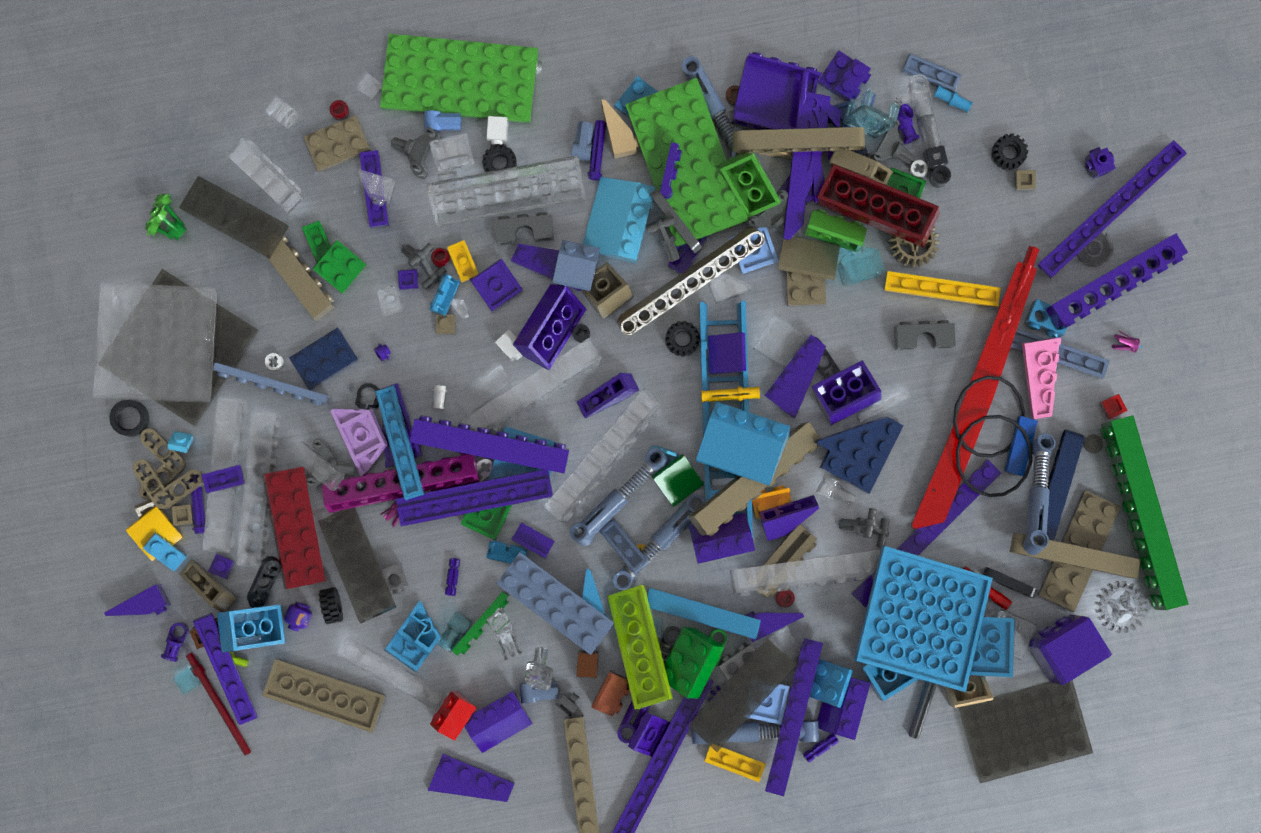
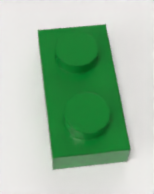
M320 220L302 227L316 263L331 247Z

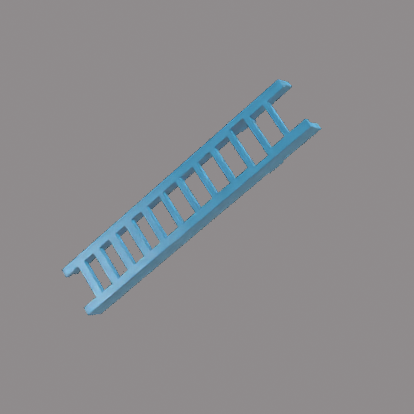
M746 301L737 303V320L707 321V304L700 302L701 390H709V382H739V386L748 388ZM738 325V333H745L746 371L739 372V376L709 377V358H706L708 345L707 326ZM749 399L740 401V410L749 412ZM710 402L702 403L703 437L711 416ZM704 464L705 500H709L720 491L712 490V479L735 478L738 475L727 471H712L711 466ZM751 499L747 502L748 506L744 510L737 511L733 515L746 514L753 538Z

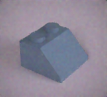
M562 240L553 283L590 291L600 248Z

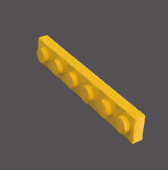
M887 271L884 291L998 307L1001 288Z

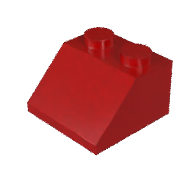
M451 691L445 697L438 712L434 714L430 725L437 732L455 741L477 707L460 692Z

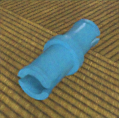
M940 85L933 95L947 102L949 106L953 105L966 113L973 103L959 96L957 92L953 93Z

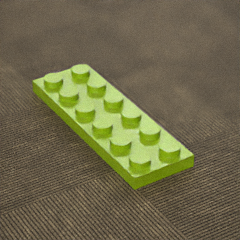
M639 585L607 596L634 708L641 709L673 699L645 586Z

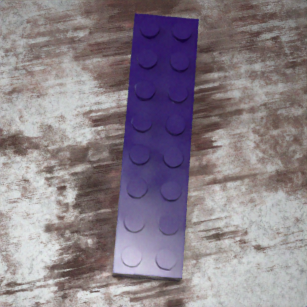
M424 415L414 419L410 438L411 443L565 474L569 449L566 448V444L554 442V446L548 445L546 440L535 438V442L528 441L527 436L516 435V438L509 437V433L497 431L496 434L489 433L490 429L478 427L477 430L470 429L471 425L463 423L454 426L451 425V421L440 419L439 422L432 421V417Z

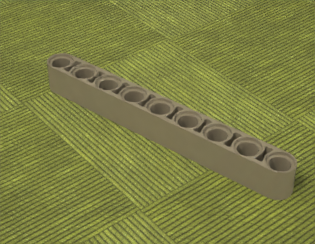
M755 227L747 228L621 314L617 320L620 330L626 335L634 334L760 248L765 241L764 235ZM753 234H758L756 240L750 241ZM737 245H742L740 251L734 252ZM721 256H726L724 262H718ZM710 267L709 272L703 274V269ZM694 277V282L687 284V280ZM673 289H679L677 294L671 295ZM657 300H663L661 305L655 306ZM647 310V314L645 316H639V313L641 311ZM626 321H631L629 327H623Z

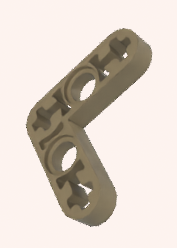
M145 429L140 434V440L163 463L156 472L158 475L162 472L167 474L168 479L164 484L168 486L184 471L186 461L174 450L168 449V453L165 456H161L158 450L163 445L168 448V442L156 430ZM147 433L154 434L152 438L159 443L155 445L152 441H146L148 438L146 436ZM170 457L175 461L180 460V468H173L174 463L171 460H167V462L165 460ZM151 479L148 487L152 488L155 484L158 485L157 481ZM141 486L139 489L140 496L145 500H150V497L145 495V489Z
M137 460L133 465L135 476L154 505L160 509L171 507L204 484L203 472L199 470H190L168 486H165L149 461ZM141 464H142V465H146V466H147V467H145L146 473H147V474H151V473H152V475L146 476V474H145L144 472H141V471L139 472V470L141 469L140 465H141ZM193 474L199 475V477L197 478V483L191 482L187 484L186 482H184V480H186L187 482L191 481L193 479ZM151 479H155L158 483L154 490L148 487ZM178 484H182L184 487V491L180 495H177L174 491L175 486ZM170 494L173 496L165 500L166 504L159 503L161 496L167 497Z

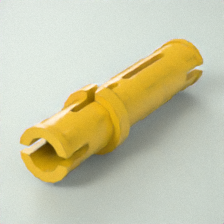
M737 386V388L701 390L702 403L738 400L740 402L743 399H760L759 386L748 388Z

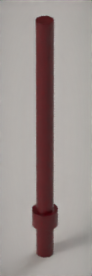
M193 652L186 655V658L193 668V674L199 678L244 756L251 753V750L204 673L206 670L202 664H199Z

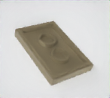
M794 237L791 240L783 239L778 269L834 280L840 246Z

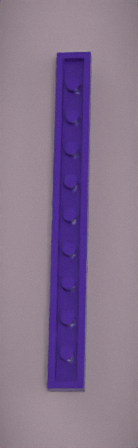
M1173 140L1037 266L1051 279L1179 162L1187 152Z
M986 460L967 481L977 490L984 491L1001 472L989 460ZM963 483L957 489L945 522L917 528L897 550L918 556L980 494L975 493ZM876 569L851 593L865 608L868 605Z
M708 679L699 698L683 697L612 833H635L714 681Z

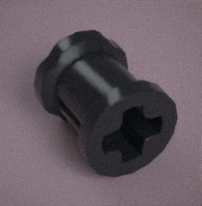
M579 324L573 329L575 341L579 343H586L588 341L590 330L586 325ZM579 330L587 332L584 334V338H581L580 335L577 336Z

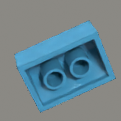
M871 665L862 667L868 682L871 683L872 689L881 701L887 700L918 680Z

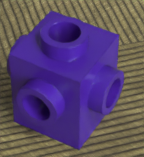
M1097 147L1092 149L1085 158V167L1088 172L1090 171L1093 179L1111 173L1116 169L1112 152H1109L1108 148L1101 149Z

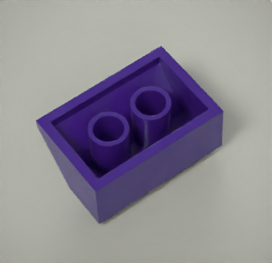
M863 360L812 386L818 403L830 425L882 400L881 389Z
M745 513L733 515L732 520L726 524L722 523L718 527L719 530L711 536L701 535L694 525H689L697 564L755 551Z
M851 677L841 708L822 702L817 718L818 729L855 740L871 683Z
M513 690L474 712L464 727L473 742L483 753L533 723L516 692Z

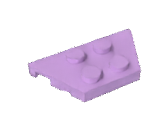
M331 409L330 412L360 477L365 476L388 445L373 410Z

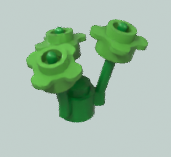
M162 193L154 199L156 201L153 204L154 208L149 213L151 218L146 222V236L150 234L155 236L157 232H160L170 240L172 238L178 240L187 230L183 226L184 223L169 207V204L172 203L170 199L171 194L165 195ZM168 212L175 220L172 223L165 218ZM161 221L168 225L166 230L169 232L160 228Z

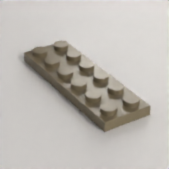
M1086 490L1083 491L1061 542L1102 551L1121 506ZM1052 562L1038 596L1075 612L1093 570Z
M277 658L273 662L262 694L263 697L371 733L374 732L386 697L385 694Z

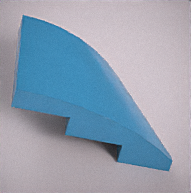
M421 601L418 602L384 650L414 672H417L441 638Z

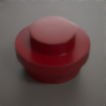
M336 100L330 105V114L335 119H343L348 115L349 108L344 101Z
M437 248L432 252L431 260L436 266H445L450 261V254L444 248Z
M783 588L776 593L775 600L780 607L788 608L794 603L795 596L790 589Z

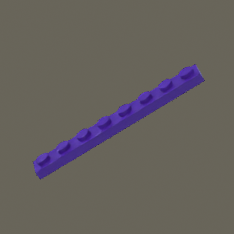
M806 638L803 640L765 788L766 792L783 797L785 795L823 646L821 642Z

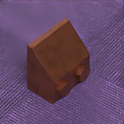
M609 670L591 708L612 717L614 713L618 714L623 705L620 702L623 695L628 696L630 692L627 678Z

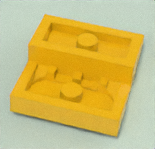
M156 506L126 528L130 537L151 561L156 558L145 551L143 546L155 532L173 545L183 538L182 534L169 521V518Z

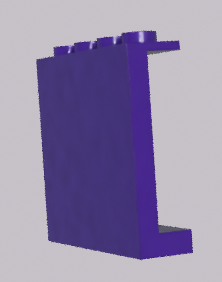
M749 53L745 59L731 123L756 130L795 129L801 73L803 71L809 72L807 92L811 93L816 92L818 79L822 73L813 67L803 68L794 62L785 63L776 57L766 58L761 53Z

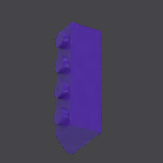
M550 284L512 345L527 359L550 370L571 336L573 329L577 326L587 309L567 286Z

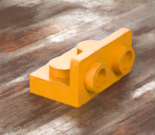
M784 485L773 487L772 492L766 493L765 489L762 490V494L755 500H752L755 519L760 518L759 512L792 502L789 493L790 488L785 489Z

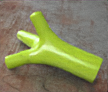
M230 651L236 665L247 667L248 659L237 657Z

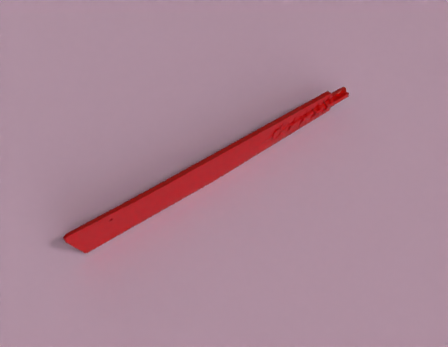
M1029 246L1023 263L1018 262L1015 266L970 382L986 375L1001 377L1037 271L1033 267L1040 250L1037 247ZM986 379L975 383L966 391L957 413V425L960 435L970 423L983 416H987L999 380ZM985 420L974 425L964 436L963 440L969 448L974 449ZM954 424L911 524L914 529L945 522L962 478L956 467V448L959 440L956 436ZM961 444L959 451L960 467L964 474L972 453Z

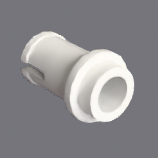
M434 385V389H432L434 391L432 408L444 409L445 392H447L446 386Z

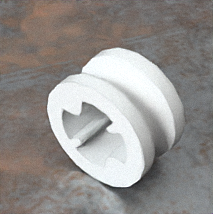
M916 160L910 166V174L918 178L925 176L928 171L927 164L922 160ZM915 165H917L918 167L922 166L923 169L921 172L923 173L920 174L919 171L915 172Z
M271 353L265 358V365L270 370H279L284 364L282 356L276 353ZM272 357L275 359L276 357L278 358L277 366L273 365L272 367L270 365L272 363V361L270 360Z

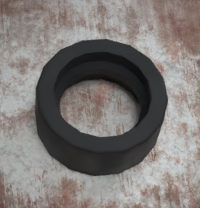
M122 400L111 409L109 420L113 430L118 434L128 437L137 436L147 428L149 413L146 407L139 402ZM126 407H133L140 414V422L133 429H124L118 421L120 412Z

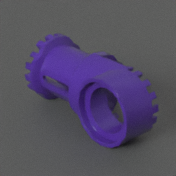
M904 103L896 108L894 112H896V118L900 123L897 128L901 130L905 139L904 144L907 145L912 143L911 141L914 142V140L919 139L920 136L916 134L913 127V110L908 104Z
M178 622L170 627L166 639L167 645L164 653L161 654V658L165 660L170 659L173 662L178 661L177 655L180 646H183L184 640L189 634L187 624ZM176 626L184 628V634L181 637L177 636L174 632Z

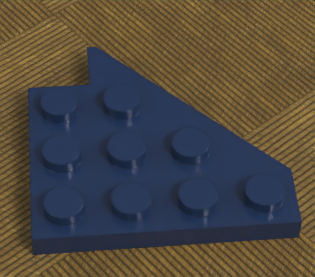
M882 417L816 440L815 443L828 450L819 468L870 494L904 425L889 417Z

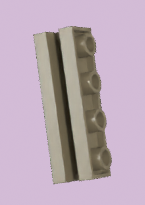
M801 524L798 525L783 540L748 583L764 597L767 598L768 595L772 597L778 591L777 585L781 580L785 582L790 577L791 573L789 571L793 566L797 568L804 560L802 556L805 552L810 553L815 548L817 538L805 530Z

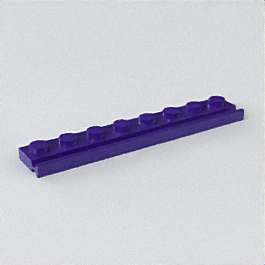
M540 470L428 492L405 500L404 497L395 500L400 525L406 526L553 497L549 471Z

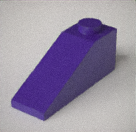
M619 373L577 401V404L584 418L587 419L627 399L639 391V388L631 373Z
M812 495L759 512L767 540L778 539L787 535L819 509L815 496Z
M155 584L104 612L105 616L155 613L160 615L167 611L166 607L170 606L171 603L161 584Z
M754 611L749 612L745 616L761 620L757 638L749 639L753 643L805 616L803 613L758 612L755 614Z

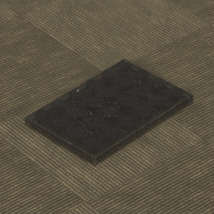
M1073 680L1064 685L1047 682L995 696L991 701L958 707L979 783L1093 753Z

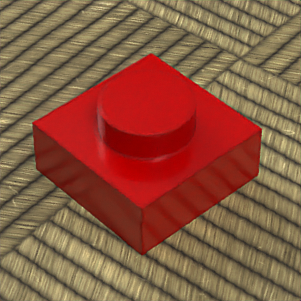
M1119 394L1100 402L1108 420L1128 411Z

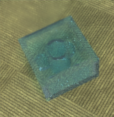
M872 247L861 250V253L854 255V253L843 255V258L837 264L843 287L880 277L885 271L879 250H873Z

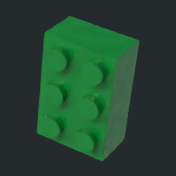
M683 627L664 665L669 686L686 698H699L724 646L696 628Z

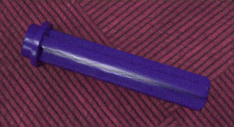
M603 120L595 121L590 169L587 172L588 179L598 181L602 177L600 172L606 122Z
M193 474V479L190 481V483H197V478L199 477V475ZM200 486L191 493L194 528L192 530H194L195 534L206 533V529H208L205 523L202 486Z

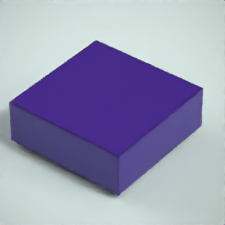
M417 269L398 270L399 290L419 289Z

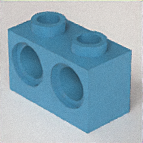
M1039 299L1033 301L1024 323L1029 324L1028 327L1033 330L1039 331L1041 329L1045 331L1046 335L1052 338L1063 336L1067 328L1064 326L1058 329L1055 328L1052 319L1045 310L1051 305ZM1035 312L1042 314V321L1035 318Z

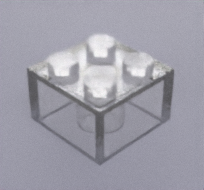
M467 133L429 142L434 164L438 172H442V174L451 173L456 168L468 169L472 167L471 165L475 164Z

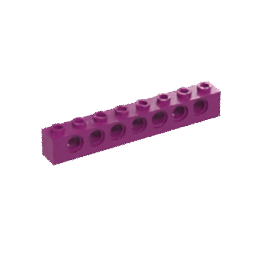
M464 453L458 457H444L438 461H425L422 464L416 465L419 476L423 475L420 480L424 493L479 482L477 461L474 455ZM456 468H461L458 472H453ZM387 469L380 473H368L361 477H349L346 480H333L327 484H322L325 508L331 513L403 498L401 484H397L399 481L397 470ZM437 472H442L440 475L435 476ZM385 483L383 487L378 488L380 484ZM366 487L364 491L359 492L361 488Z

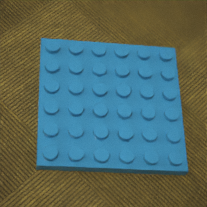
M882 546L854 661L966 692L993 578Z

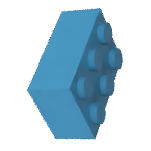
M281 605L217 613L222 653L285 643Z

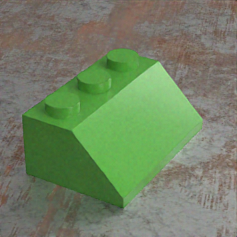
M754 153L736 155L725 161L720 168L741 207H744L747 218L781 204V200Z
M817 209L816 211L812 210L804 235L830 244L839 245L841 248L858 253L863 246L867 228L863 227L862 223L856 221L850 223L845 221V218L835 215L833 217L827 215L826 211Z

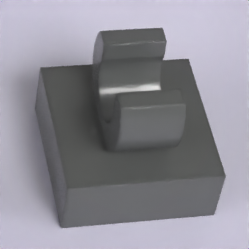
M574 692L569 698L563 695L555 705L571 717L579 708L574 704L579 696Z

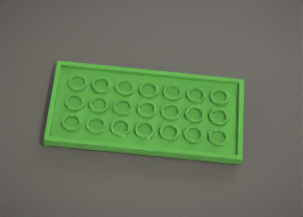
M389 34L380 108L418 113L431 110L441 113H461V117L488 119V116L507 117L510 122L530 123L539 50L534 47Z
M697 78L625 104L653 184L656 187L655 189L661 191L671 142L679 144L682 156L680 162L677 161L675 166L678 169L676 180H672L671 184L673 196L666 200L697 240L748 222L744 207H741L720 170L727 160ZM670 225L672 236L675 235L676 241H674L676 247L687 244L675 227Z

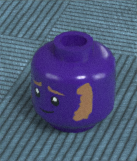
M297 601L295 604H290L284 616V621L289 624L287 628L297 632L299 629H306L313 615L312 611L309 610L310 606Z

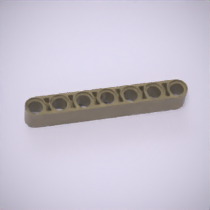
M862 127L741 130L732 133L733 152L740 154L865 149V130Z
M1013 533L1010 553L1138 579L1141 559L1049 540L1047 547L1039 554L1031 555L1023 548L1026 535Z

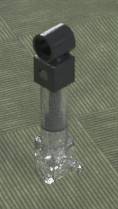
M918 74L910 79L907 85L908 94L896 97L895 101L896 103L910 101L911 108L915 112L924 148V161L928 166V171H932L929 181L933 187L942 188L950 180L951 171L946 167L948 159L945 147L941 144L932 108L933 99L929 82L925 76ZM913 83H919L922 89H915ZM936 173L943 174L944 180H938L936 178Z

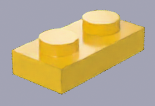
M465 240L447 247L462 283L479 274Z

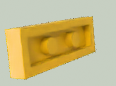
M714 743L710 744L704 760L706 763L760 782L766 765L764 762Z

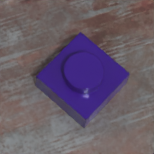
M216 554L208 572L227 579L235 561Z

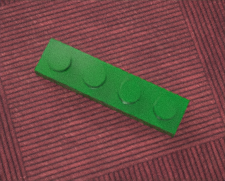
M501 592L453 648L452 652L458 656L460 653L464 655L470 649L469 643L472 639L477 640L482 635L484 625L486 623L490 625L497 617L494 615L498 609L502 611L509 603L507 600L509 595L507 593Z

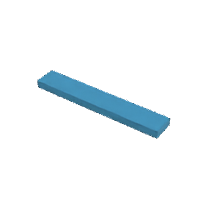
M395 386L377 390L375 392L404 499L408 500L424 495Z
M649 588L647 598L651 609L749 638H757L761 620Z

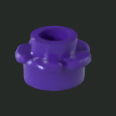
M378 343V346L374 348L380 361L389 360V355L391 354L386 344Z

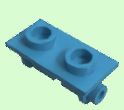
M447 274L441 277L442 281L429 308L430 311L446 316L460 283L459 280L453 279Z
M494 540L489 542L486 555L488 559L511 564L519 552L526 557L528 552L524 547L514 545L506 547V543Z

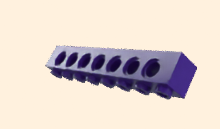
M1177 233L1045 310L1057 329L1061 326L1067 328L1076 323L1074 319L1078 316L1080 319H1083L1091 314L1090 309L1095 307L1098 310L1107 305L1105 301L1109 298L1113 301L1122 296L1121 291L1126 289L1129 292L1138 287L1136 283L1140 280L1142 283L1153 278L1152 273L1157 272L1160 274L1168 269L1167 265L1171 262L1173 266L1184 260L1182 256L1187 254L1188 251ZM1146 261L1151 264V268L1147 266ZM1131 270L1135 272L1136 277L1131 274ZM1115 279L1120 281V286L1116 284ZM1100 288L1104 289L1105 295L1100 292ZM1084 296L1089 299V304L1085 302ZM1069 306L1073 307L1074 313L1069 311Z

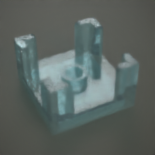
M868 89L863 93L861 104L858 108L855 105V101L848 103L843 123L851 127H862L866 135L875 139L895 126L900 106L892 103L889 114L873 107L876 93Z

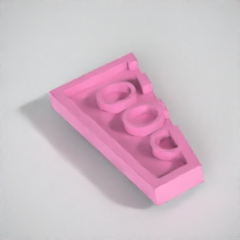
M1061 337L1022 343L1031 419L1051 417L1053 414L1054 384L1057 379L1056 367L1057 362H1059L1058 350L1059 344H1061Z

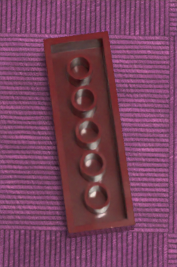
M833 164L817 196L819 205L921 247L925 246L940 215L939 206L835 164Z
M304 467L262 474L278 559L281 565L280 570L284 589L326 581Z

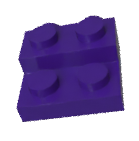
M838 50L819 78L818 84L844 101H850L852 98L855 100L861 92L859 89L861 84H866L870 79L871 74L869 72L871 68L856 58L853 60Z

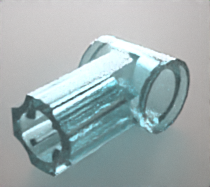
M456 611L437 644L451 653L473 621Z

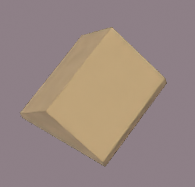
M970 675L966 692L946 687L949 704L954 708L993 700L985 676Z

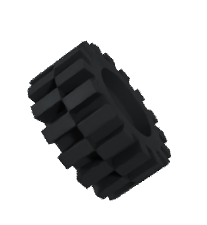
M1014 133L1001 136L992 147L993 153L991 155L994 157V163L997 162V166H1002L1004 170L1007 168L1009 170L1018 168L1026 160V155L1029 151L1026 149L1028 145L1024 144V138L1021 140L1019 138L1020 135L1014 136ZM1007 145L1014 146L1017 151L1016 157L1012 159L1005 157L1003 148Z
M496 144L497 146L495 147L492 145L483 154L482 164L486 174L497 181L512 177L511 174H514L515 168H517L514 152L510 147L507 148L506 145L500 146V144ZM496 156L506 158L507 164L503 169L493 167L492 161Z
M677 321L667 330L665 337L666 346L676 356L684 357L685 355H691L699 345L700 334L696 326L694 327L691 322ZM677 333H688L690 342L685 346L678 345L675 341Z
M332 587L320 590V608L325 623L332 624L343 621L342 603L337 588Z

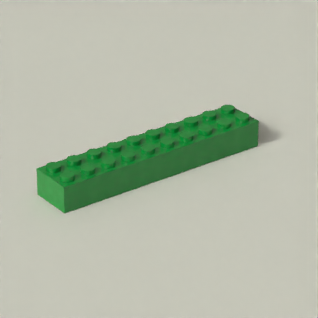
M1134 415L1101 424L1100 433L1107 444L1105 447L1106 454L1112 461V474L1117 478L1116 488L1119 495L1122 496V509L1124 513H1127L1129 520L1127 521L1129 531L1133 533V547L1138 551V559H1141L1140 568L1143 569L1145 575L1143 581L1150 592L1149 602L1155 610H1170L1189 605Z

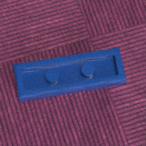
M1018 416L1016 422L1026 431L1032 444L1038 421ZM1015 426L1004 472L1024 476L1029 459L1028 444L1023 433Z

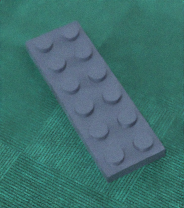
M519 552L496 583L590 655L614 624L612 620L521 552Z

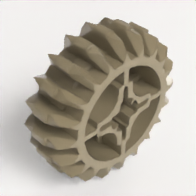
M933 227L925 244L928 245L926 253L920 256H916V253L918 252V247L921 246L915 245L914 248L913 243L889 234L893 238L888 239V243L894 244L889 247V250H895L892 257L898 255L897 262L899 263L903 259L905 260L903 265L907 266L910 262L911 268L915 267L916 262L919 267H922L923 262L928 264L930 262L929 258L933 259L935 257L934 253H937L939 250L935 246L939 245L940 241L934 240L939 237V234H933L936 227ZM901 246L907 247L910 255L905 253Z

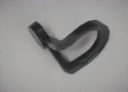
M372 383L361 385L355 400L357 407L363 409L378 408L377 396L373 405L360 403L361 392L364 388L371 387L377 391L379 390L378 387Z

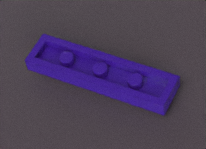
M379 151L361 152L359 155L369 227L389 226Z

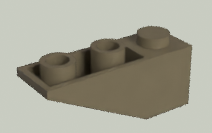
M851 150L834 151L829 160V163L832 165L835 164L885 185L892 174V170L881 163Z

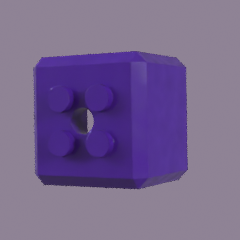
M1070 614L1067 617H1060L1054 621V625L1046 626L1039 630V634L1029 639L1028 643L1029 649L1048 680L1059 685L1070 682L1112 655L1091 619L1080 615Z

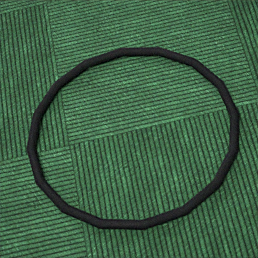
M987 375L970 382L961 391L954 405L953 424L958 440L960 439L957 425L958 406L964 393L975 383L986 379L1000 380L1014 391L1019 399L1021 416L1025 417L1022 396L1015 386L1002 377ZM964 440L962 441L963 447L978 457L989 458L1006 453L1011 445L1010 443L1004 450L984 454L969 448Z
M1002 415L983 416L970 423L960 435L956 448V467L963 482L975 493L987 497L1005 496L1018 489L1028 477L1033 462L1032 444L1026 431L1015 420ZM1000 418L1013 423L1023 433L1028 444L1029 462L1025 475L1016 486L1003 493L989 494L977 490L966 480L960 467L959 451L964 436L974 425L985 419Z

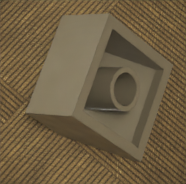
M608 262L595 270L590 291L580 289L603 319L634 297L628 284Z

